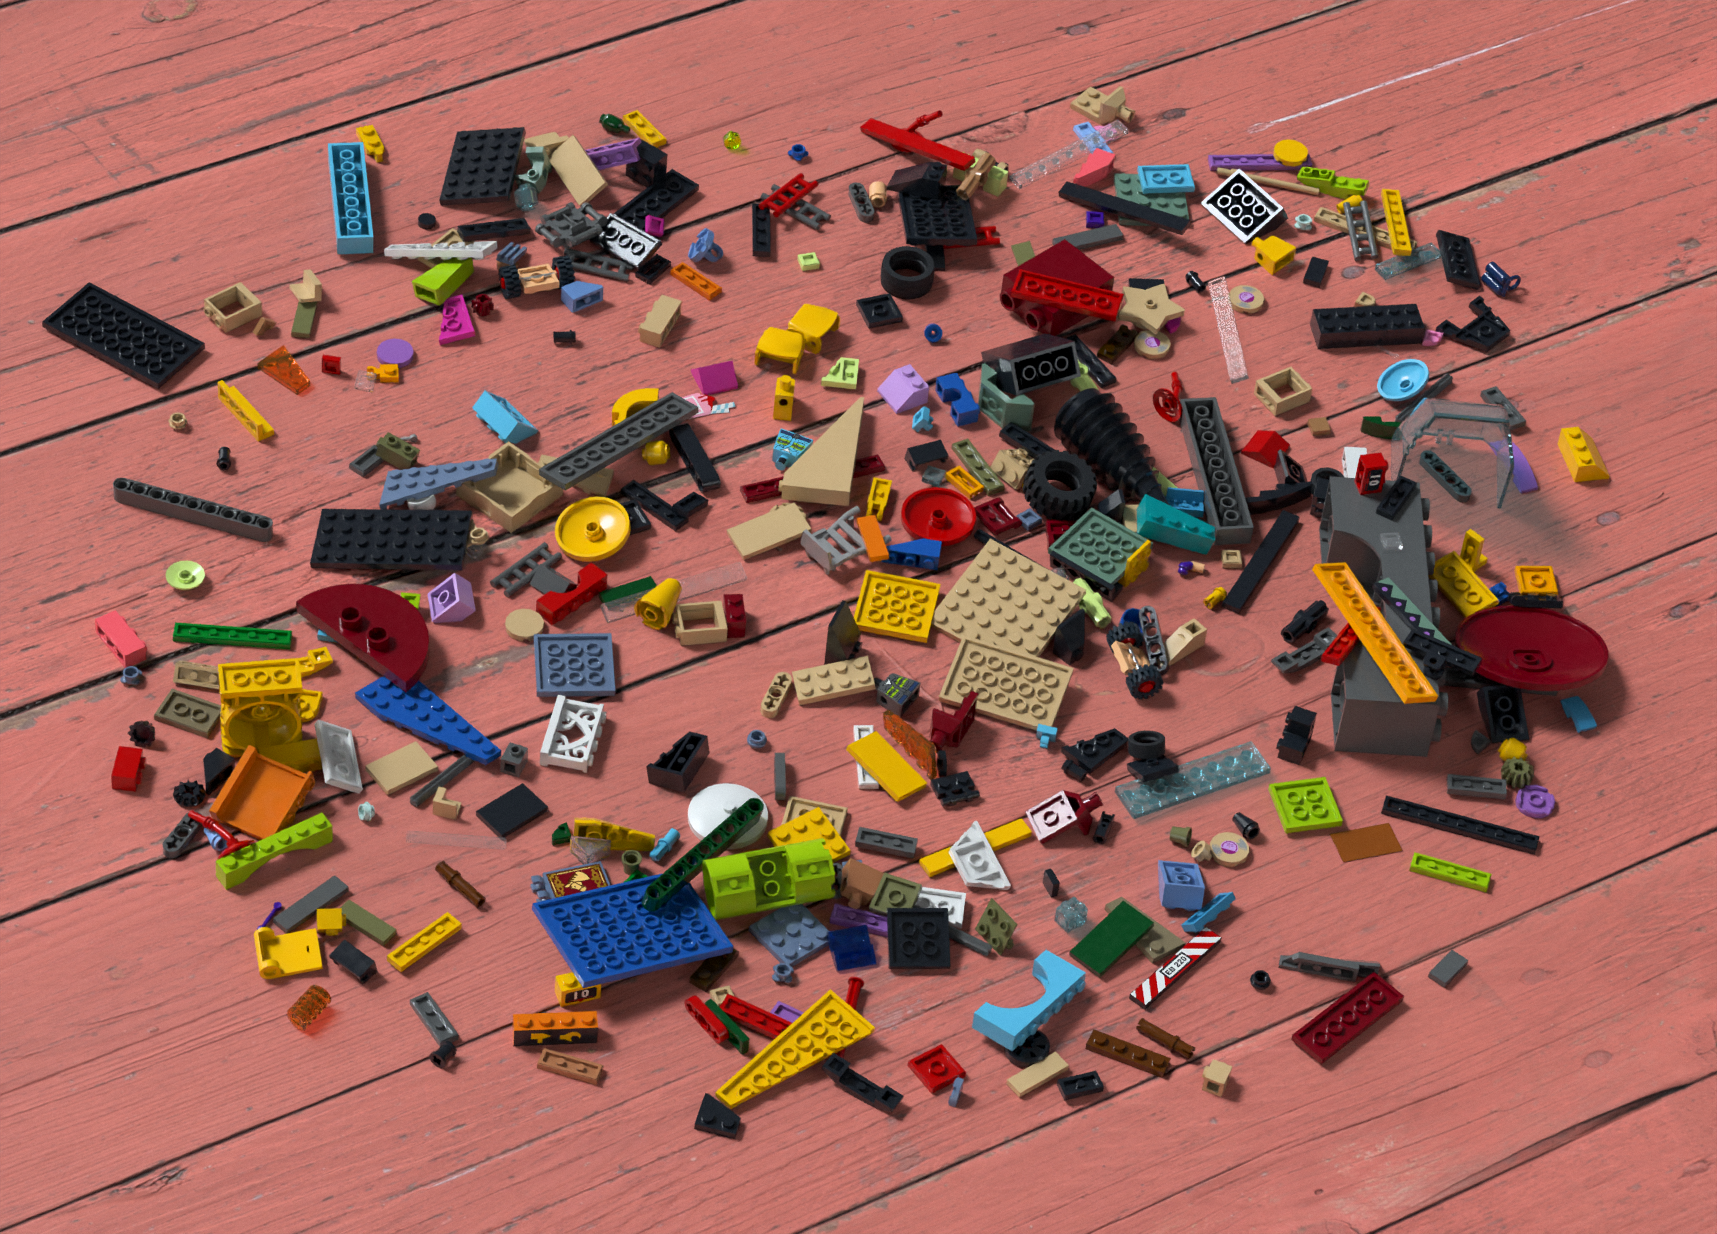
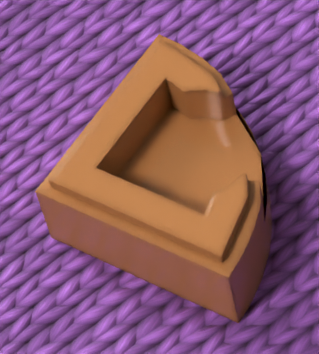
M261 317L253 333L257 336L263 335V332L273 329L276 322L273 319Z

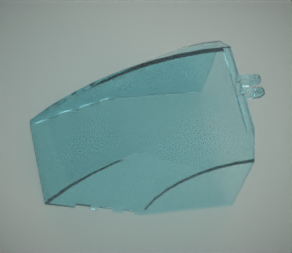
M1423 398L1394 432L1391 440V481H1397L1399 476L1402 475L1410 448L1413 449L1416 445V440L1418 438L1421 439L1423 435L1436 436L1435 443L1440 444L1442 437H1447L1446 442L1448 445L1452 444L1453 438L1483 440L1497 452V508H1501L1514 470L1510 420L1506 409L1499 404Z

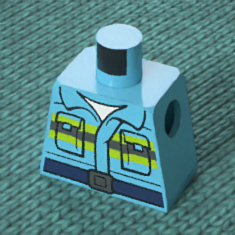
M781 428L773 448L772 461L775 462V467L781 471L785 470L786 467L790 468L813 445V440Z

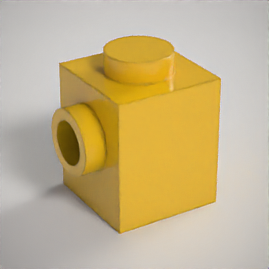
M342 908L317 909V933H326V936H336L338 932H342V926H346V914H342Z

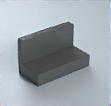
M540 564L530 582V585L544 594L549 591L566 593L567 590L573 591L578 586L553 568Z

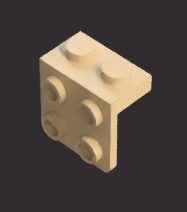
M556 132L527 138L524 144L526 147L544 146L549 157L569 137L567 135L559 137Z
M1021 448L999 450L990 468L1013 488L1020 489L1029 466L1034 459L1028 456V452Z

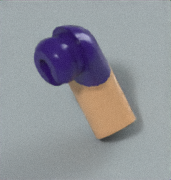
M1194 561L1181 562L1178 565V573L1187 575L1188 570L1203 573L1205 564Z

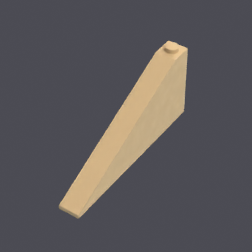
M860 397L784 473L783 480L779 481V491L782 492V499L849 506L863 416L864 397Z

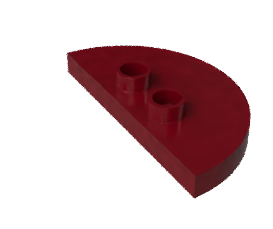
M341 584L319 589L296 601V609L300 615L403 691H409L424 673L430 651L427 625L414 605L402 596L373 585Z

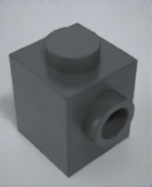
M510 742L501 757L500 772L519 778L528 762V748Z

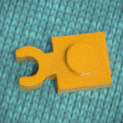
M380 364V368L368 366L367 381L380 379V383L399 382L398 364Z

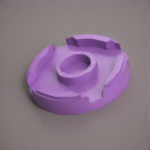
M388 339L381 342L378 346L377 359L381 364H398V368L409 365L413 360V348L407 341L402 339Z
M1527 785L1518 791L1515 802L1516 807L1524 815L1531 818H1544L1552 813L1555 798L1545 787Z

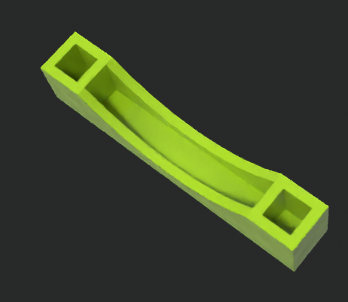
M323 813L315 815L216 860V877L226 890L243 883L260 866L281 854L297 849H317L333 842V826Z

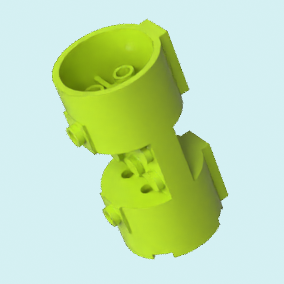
M824 838L703 860V883L710 913L715 920L834 898L835 889H831V885L835 882V871L829 849H824L823 845H826V841Z

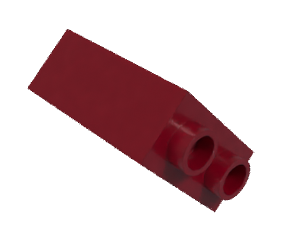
M1064 239L1003 275L1000 302L1006 310L1014 311L1024 319L1030 329L1038 330L1042 334L1046 333L1056 336L1089 315L1011 297V291L1019 270H1026L1109 291L1113 290L1115 277Z

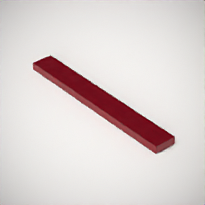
M879 455L856 459L853 478L885 471V465ZM784 476L740 486V492L746 503L780 496L782 492L779 491V481L783 480Z

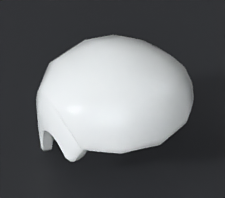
M434 495L418 500L411 498L407 499V504L410 510H433L436 505V498Z

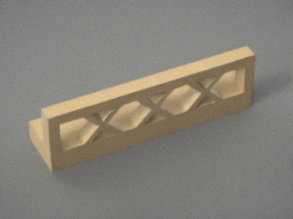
M180 660L175 664L173 682L219 689L218 666Z

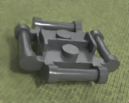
M570 202L562 209L549 215L544 214L540 216L542 223L535 227V231L547 238L552 246L556 248L564 246L566 249H569L602 234L603 230L601 227L606 225L608 219L603 214L596 212L588 202L583 203L579 209L575 208V205ZM589 214V215H590L591 217H593L595 220L592 221V220H590V219H589L587 216H585V215Z

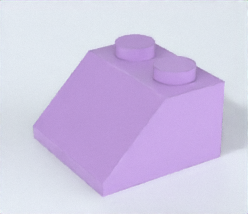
M909 364L895 369L879 386L877 392L892 410L898 414L927 403L929 386Z
M456 573L452 574L427 594L433 623L463 621L476 611L471 582Z

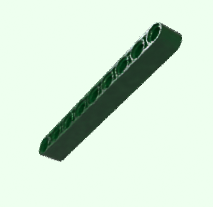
M758 798L747 800L647 887L642 900L643 907L648 911L658 910L702 872L703 860L718 858L759 822L764 809L763 802Z

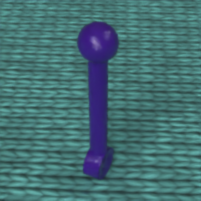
M280 902L274 903V909L263 924L258 926L257 930L261 927H266L276 911L282 909Z

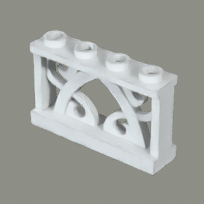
M558 695L540 751V765L548 766V764L583 770L582 772L587 773L588 766L592 767L594 755L592 753L597 751L598 740L596 739L601 737V723H605L607 712H604V704L596 705L565 699L566 696ZM590 715L595 716L594 720H587ZM562 721H566L569 724L564 725L562 724ZM577 725L583 732L584 737L569 744L566 736L558 731H566ZM562 740L564 742V745H562V742L556 743V741ZM573 752L575 757H571L569 753ZM581 752L584 754V756L582 758H576L578 757L577 753Z

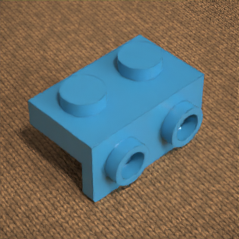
M1167 488L1166 500L1170 506L1195 518L1203 517V490Z

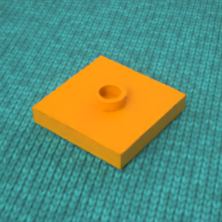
M1515 566L1514 572L1521 595H1528V593H1537L1539 596H1546L1549 593L1558 595L1552 566Z

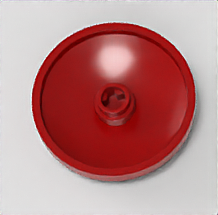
M931 487L918 490L906 498L901 509V522L906 532L916 540L942 541L941 546H950L962 542L971 535L975 528L976 512L972 503L962 494L947 488Z

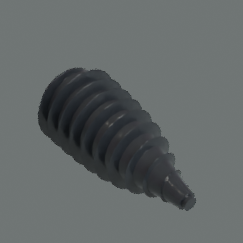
M1089 388L1072 396L1061 407L1055 419L1054 434L1061 440L1063 447L1069 449L1070 454H1076L1081 460L1084 459L1087 465H1090L1093 469V473H1095L1098 481L1107 484L1110 490L1117 491L1122 489L1124 497H1131L1135 502H1141L1144 495L1147 494L1170 505L1161 490L1162 484H1159L1157 481L1159 471H1152L1156 460L1154 457H1148L1150 454L1149 445L1143 444L1144 436L1141 433H1137V425L1130 422V416L1123 412L1122 405L1115 403L1114 395L1111 393L1101 394L1098 389Z

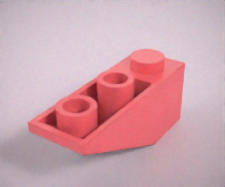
M1096 148L1093 154H1089L1086 164H1082L1080 172L1076 173L1073 183L1087 187L1107 178L1114 168L1115 154Z

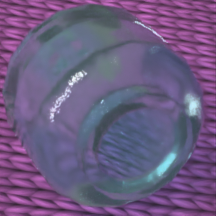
M529 184L520 185L519 189L514 192L516 206L521 211L533 210L539 203L536 188L530 187Z

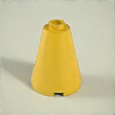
M667 578L635 603V614L637 617L640 615L644 625L656 630H661L662 627L665 628L668 625L682 591L680 582L676 579Z

